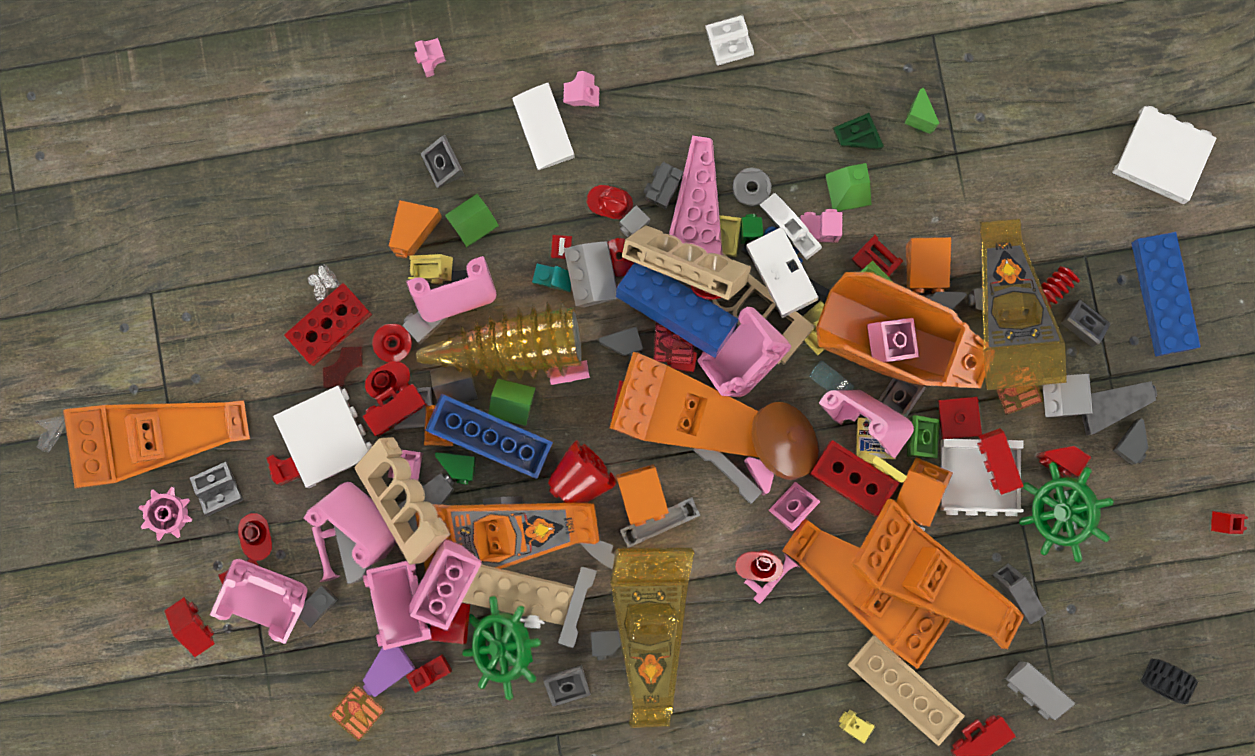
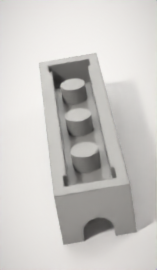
M694 448L693 451L704 461H711L739 488V494L748 503L752 504L762 493L721 452Z
M693 498L668 508L669 514H665L666 518L654 521L652 518L646 520V524L640 526L632 524L621 529L620 532L627 548L700 516ZM686 503L691 504V507L694 511L693 516L688 517L689 512L687 508L684 507ZM632 529L631 534L634 539L636 538L633 543L628 541L626 530Z
M581 566L558 642L559 644L574 648L578 635L576 625L587 589L593 586L597 573L596 570Z

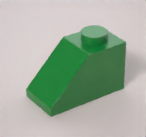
M747 214L745 217H742L741 244L751 243L763 237L762 217H757L756 214Z
M435 452V457L451 478L457 479L456 483L468 484L469 481L474 480L476 457Z

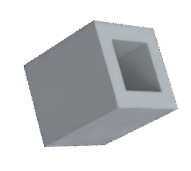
M635 206L620 221V230L627 237L631 236L643 226L648 225L650 218L638 206Z

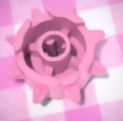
M171 487L167 494H158L155 490H151V499L145 505L139 506V509L143 511V518L145 519L141 528H149L156 532L158 541L161 540L165 533L173 534L177 538L181 537L180 530L186 522H192V518L188 516L187 505L190 502L189 498L181 499L175 496L174 487ZM163 511L169 512L168 517L163 516Z

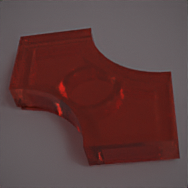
M361 346L342 347L339 359L333 365L323 368L324 388L344 387L348 374L358 367H363Z

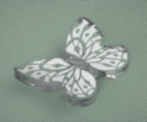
M325 264L319 266L318 274L314 273L308 277V283L315 287L314 296L318 303L327 297L329 288L340 286L335 274L329 271Z

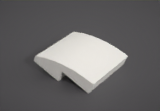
M743 15L706 25V31L717 65L754 55Z

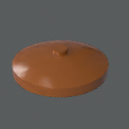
M784 402L768 404L757 412L752 423V440L756 453L766 468L778 477L787 480L799 479L810 473L818 459V441L815 431L805 415L796 407Z

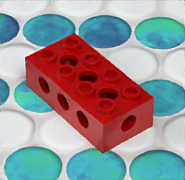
M342 283L285 333L284 336L306 361L314 367L372 314L353 292ZM346 307L347 313L344 316H340L339 311ZM331 320V328L325 329V323ZM317 333V340L310 342V336Z
M833 440L829 441L813 470L809 473L810 476L874 517L879 516L885 503L899 485V482ZM834 463L841 465L840 473L833 471L832 466ZM851 473L858 476L856 484L851 483L849 480ZM868 484L873 485L875 488L873 495L868 494L866 491Z

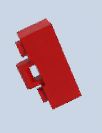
M407 383L398 389L399 393L397 394L390 387L375 397L380 406L376 407V405L368 408L363 418L376 437L386 433L428 405L414 384L409 385ZM389 397H394V399L389 401L388 403H383V401H385Z
M992 715L984 721L986 723L984 726L976 719L964 728L962 733L967 739L963 740L961 738L952 745L954 748L950 751L954 756H990L1015 738L1016 735L1002 716L997 715L995 717V715ZM979 728L980 731L971 737L970 734Z

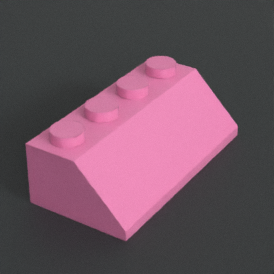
M445 539L439 546L409 605L410 617L447 630L482 562L462 545Z

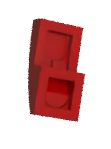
M442 654L407 674L406 678L416 693L453 671Z

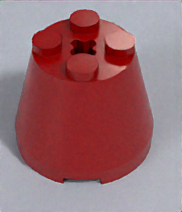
M578 440L570 445L548 482L552 495L556 498L560 497L564 501L563 503H587L611 490L618 483L612 472L608 474L604 461L586 444L580 446Z

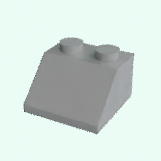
M1089 374L1042 378L1046 417L1059 418L1093 414Z

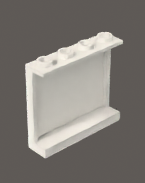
M1144 106L1139 111L1140 115L1129 141L1112 173L1181 204H1185L1190 201L1216 141V137L1212 136L1209 131H1200L1194 128L1191 123H1182L1170 114L1164 115L1159 113L1154 107Z
M340 386L329 389L273 416L306 488H311L317 483L357 465L372 447L371 443L366 442L364 438L366 432L362 424L358 425L355 419L358 417L353 406L350 407L347 400L350 398L346 389H342Z
M942 439L941 468L951 471L953 474L941 500L940 511H946V515H958V511H966V515H978V512H986V516H998V512H1005V516H1017V513L1023 512V509H1021V488L1003 495L997 490H993L990 479H993L992 474L987 472L983 462L986 461L985 455L980 453L977 443L980 442L979 440ZM1007 440L1021 478V449H1023V441Z

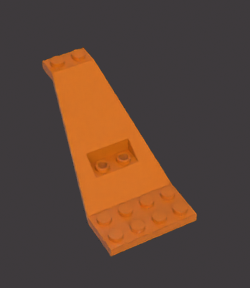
M633 352L610 429L642 441L758 457L752 440V423L758 412L757 410L729 396H721L717 390L663 363Z
M804 519L782 551L805 569L887 648L913 667L919 669L951 620L873 588L852 565L860 548L820 530L810 521Z

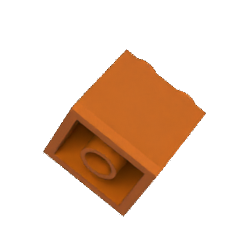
M399 200L389 247L395 253V256L407 258V256H413L441 221L442 215L439 209Z
M951 237L911 238L906 244L908 290L917 294H924V291H932L935 294L936 292H944V290L950 287Z
M916 457L908 471L907 478L904 481L896 503L917 524L930 527L953 472Z
M654 464L616 475L630 525L640 526L646 524L648 519L653 518L654 521L666 518L665 514H669Z

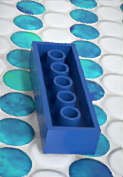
M1176 232L1139 238L1133 241L1131 244L1155 357L1200 348Z
M638 263L632 265L616 289V297L714 358L717 357L736 329L739 320L709 300L699 297L691 289L670 276Z
M443 394L440 395L425 429L429 433L536 479L553 443Z

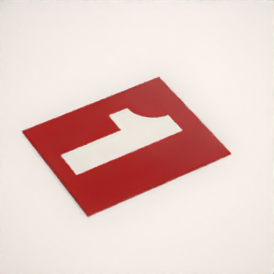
M553 235L551 258L566 259L564 249L571 247L572 236Z

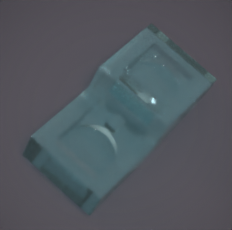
M820 361L809 375L827 391L852 390L854 388L849 381L823 361Z

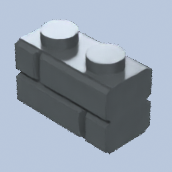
M662 162L661 166L657 165L652 174L655 177L652 184L648 182L643 192L646 194L645 200L666 209L684 172L665 162Z

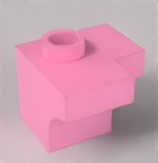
M438 38L430 41L421 40L415 42L418 52L414 54L418 64L422 63L427 77L433 76L436 65L446 61Z
M580 71L577 72V76L572 82L564 83L563 102L572 106H599V87L594 85V75Z
M402 450L401 457L408 461L411 468L410 479L418 481L423 453ZM392 466L389 468L388 478H394Z

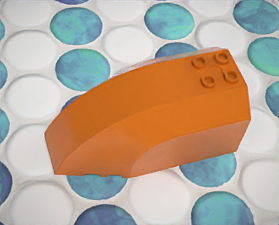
M846 272L829 291L816 326L818 347L880 374L918 385L981 388L994 350L978 335H975L969 329V326L957 317L953 310L872 272ZM909 318L914 319L919 357L882 362L872 357L867 324Z

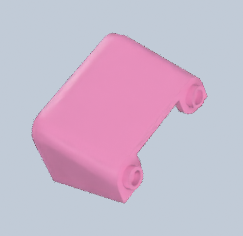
M483 256L471 260L467 265L469 278L431 290L424 278H414L406 281L423 320L435 322L490 304L496 299V289L487 262Z
M746 307L740 311L738 319L741 325L732 333L716 358L703 351L697 360L721 396L742 397L748 394L791 349L788 340L753 307Z
M861 390L829 391L819 402L829 416L840 425L847 419L855 422L860 414L871 420L872 422L869 425L870 435L878 440L885 448V452L893 458L897 456L914 431V426L908 418Z
M351 482L339 485L310 508L304 517L306 521L316 527L323 525L328 519L354 541L356 545L353 548L352 557L363 569L386 558L396 543L373 500Z
M235 559L228 570L210 615L219 620H227L232 614L269 627L268 634L272 640L286 644L303 609L307 587L301 582L245 560Z
M408 561L366 570L367 575H363L365 587L370 588L379 634L376 635L378 647L382 646L383 650L431 639L430 630L426 622L410 617L409 605L419 585L418 578L415 575V564L409 565Z

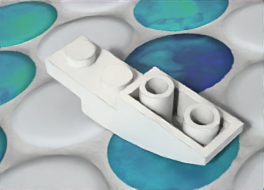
M776 193L760 204V207L778 228L783 227L788 239L806 260L822 249V246L809 232L808 228Z

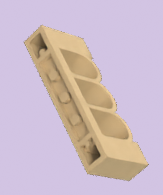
M647 225L625 240L622 257L727 300L747 284L751 269L750 266L735 260L730 261L723 255L707 253L700 246L682 243L675 236L663 234L662 231Z
M723 253V256L727 257L730 261H732L728 256H726ZM750 274L746 284L749 289L733 307L725 308L720 306L716 299H707L728 313L733 314L736 318H738V310L753 292L757 293L771 305L762 315L765 319L768 318L774 309H777L767 288ZM796 311L785 316L792 321V324L782 335L790 343L791 349L777 364L782 363L785 365L815 327ZM739 320L737 323V328L741 325Z
M394 437L379 438L354 469L409 565L423 563L450 533L442 519L438 518L435 507L427 501L424 502L422 485L419 481L410 479V465L405 458L401 457L403 452ZM392 466L394 478L387 487L382 476ZM405 489L407 501L405 506L400 509L395 498ZM418 511L420 526L414 533L408 521Z

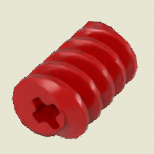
M1060 266L1058 272H1054L1052 277L1047 279V283H1042L1041 288H1038L1047 307L1052 309L1050 302L1055 305L1058 303L1055 297L1063 298L1061 292L1069 293L1067 286L1072 289L1074 288L1072 281L1080 282L1072 270Z

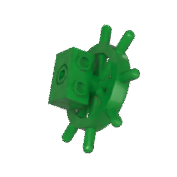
M1053 461L1049 464L1053 480L1045 483L1040 489L1028 482L1023 483V489L1035 497L1032 504V515L1020 518L1019 523L1020 525L1035 523L1038 531L1046 538L1040 550L1042 555L1048 554L1053 543L1061 546H1071L1074 560L1079 563L1082 561L1079 543L1086 541L1092 535L1104 542L1110 540V536L1097 527L1100 521V508L1111 506L1114 500L1110 497L1098 500L1092 489L1085 484L1092 472L1091 468H1084L1079 479L1060 477L1057 463ZM1063 486L1070 487L1072 489L1064 491ZM1053 489L1056 490V493L1053 494L1054 499L1048 496ZM1046 503L1054 508V510L1044 512V504ZM1056 518L1057 520L1051 528L1046 520ZM1061 528L1063 532H1067L1068 537L1059 534ZM1084 528L1080 534L1076 535V529Z
M491 596L489 598L491 615L479 621L473 614H469V622L475 627L472 638V648L464 649L462 654L464 657L473 656L477 667L483 674L478 683L479 689H484L489 679L494 682L503 683L505 698L511 700L513 698L511 681L518 679L522 675L531 683L536 681V676L527 667L529 663L533 662L531 647L540 646L541 640L538 638L529 639L528 629L524 627L525 623L520 622L525 611L523 606H518L514 615L499 613L496 596ZM492 625L494 627L495 636L489 631ZM486 639L490 642L489 646H486ZM487 654H491V655H492L491 660H489ZM498 662L500 663L501 671L495 668ZM509 666H514V667L511 669V671H509V668H508V667H509Z

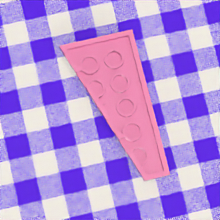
M692 136L669 235L675 236L682 243L700 246L707 253L723 255L713 140L711 138Z

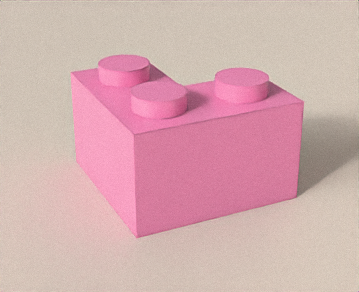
M826 209L825 212H822L821 216L816 215L814 212H805L799 218L818 242L838 243L842 237V212H837V209Z

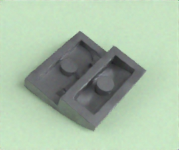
M227 462L190 477L195 494L198 496L206 516H210L243 501Z

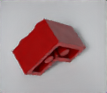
M183 597L164 610L173 636L194 657H197L215 644L212 637L214 632L209 625L205 626L201 617L197 614L199 610L194 602H189Z

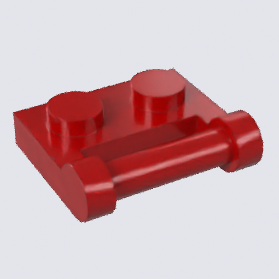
M874 235L851 260L861 270L873 261L889 277L903 260L900 257L897 258ZM872 246L892 263L890 267L870 250Z

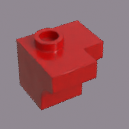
M271 455L266 458L269 464L270 476L276 485L282 486L301 477L292 457L280 460L276 455Z

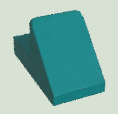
M536 264L532 280L533 284L567 292L571 291L572 286L568 270L558 266L554 268Z

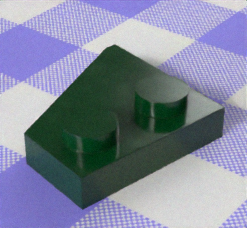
M870 113L833 127L840 147L882 149L884 147Z

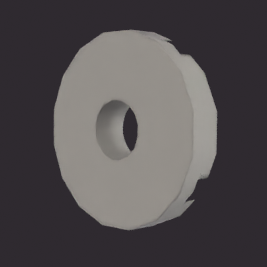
M758 168L743 169L733 181L732 190L734 197L744 206H759L771 193L770 178ZM748 183H755L757 190L749 192L746 188Z

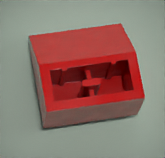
M1075 446L1049 450L1036 455L1040 459L1039 463L1049 468V464L1054 461L1057 463L1060 477L1071 478L1078 477L1091 458Z

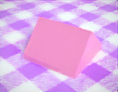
M751 457L745 459L744 463L758 488L762 491V495L769 493L774 474L766 468L761 460Z
M794 482L769 511L790 531H794L820 501L798 483Z

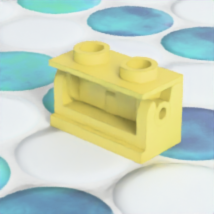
M442 254L410 256V274L414 277H408V279L424 278L432 284H443V281H451L453 257Z
M849 710L848 713L845 711L839 720L841 723L839 727L865 743L875 726L855 716L856 713Z

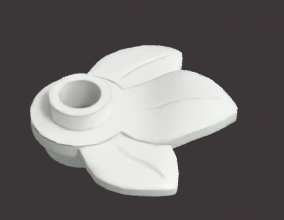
M527 615V617L522 616L520 619L521 622H525L524 627L540 629V625L544 624L543 620H539V616Z

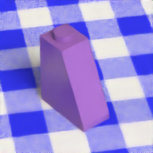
M401 646L385 650L382 647L363 679L365 684L363 688L369 696L373 695V697H376L416 667Z

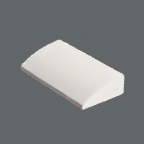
M549 83L532 88L512 98L538 170L575 158Z

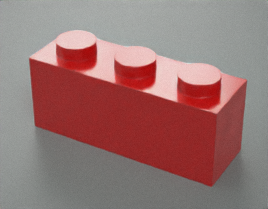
M999 428L978 436L980 442L977 443L980 453L985 455L986 461L983 462L987 472L992 474L993 479H990L993 490H997L1003 495L1024 487L1004 431Z

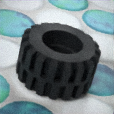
M1159 659L1150 660L1140 680L1150 690L1180 704L1189 703L1198 684L1196 678L1191 674Z

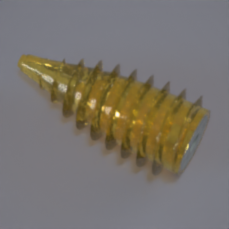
M561 300L560 308L552 310L547 302L543 312H538L535 306L532 305L530 314L523 315L518 307L516 316L509 318L506 312L503 311L502 320L497 322L489 314L487 324L480 326L475 319L473 329L466 332L461 326L460 334L453 337L448 335L446 340L420 348V350L416 351L417 362L422 364L443 365L445 368L448 366L456 367L459 372H462L464 368H468L475 377L480 370H484L489 379L493 378L495 371H499L504 380L508 378L510 371H514L519 380L523 378L525 371H529L531 377L536 379L539 370H543L546 376L551 378L554 369H558L560 374L565 377L568 367L582 365V345L576 310L574 307L567 308L563 300Z

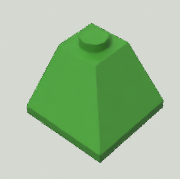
M866 163L848 166L825 175L832 209H837V212L872 205L870 179Z

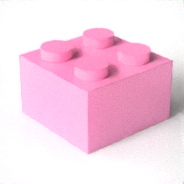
M913 318L867 324L873 358L882 362L919 357Z

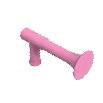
M321 526L312 527L324 571L320 582L339 578L340 575H336L330 566L324 541L325 538L336 535L335 529L322 531Z
M785 554L783 573L777 580L766 583L763 588L754 580L746 579L744 583L757 593L753 599L761 604L790 569L800 566Z

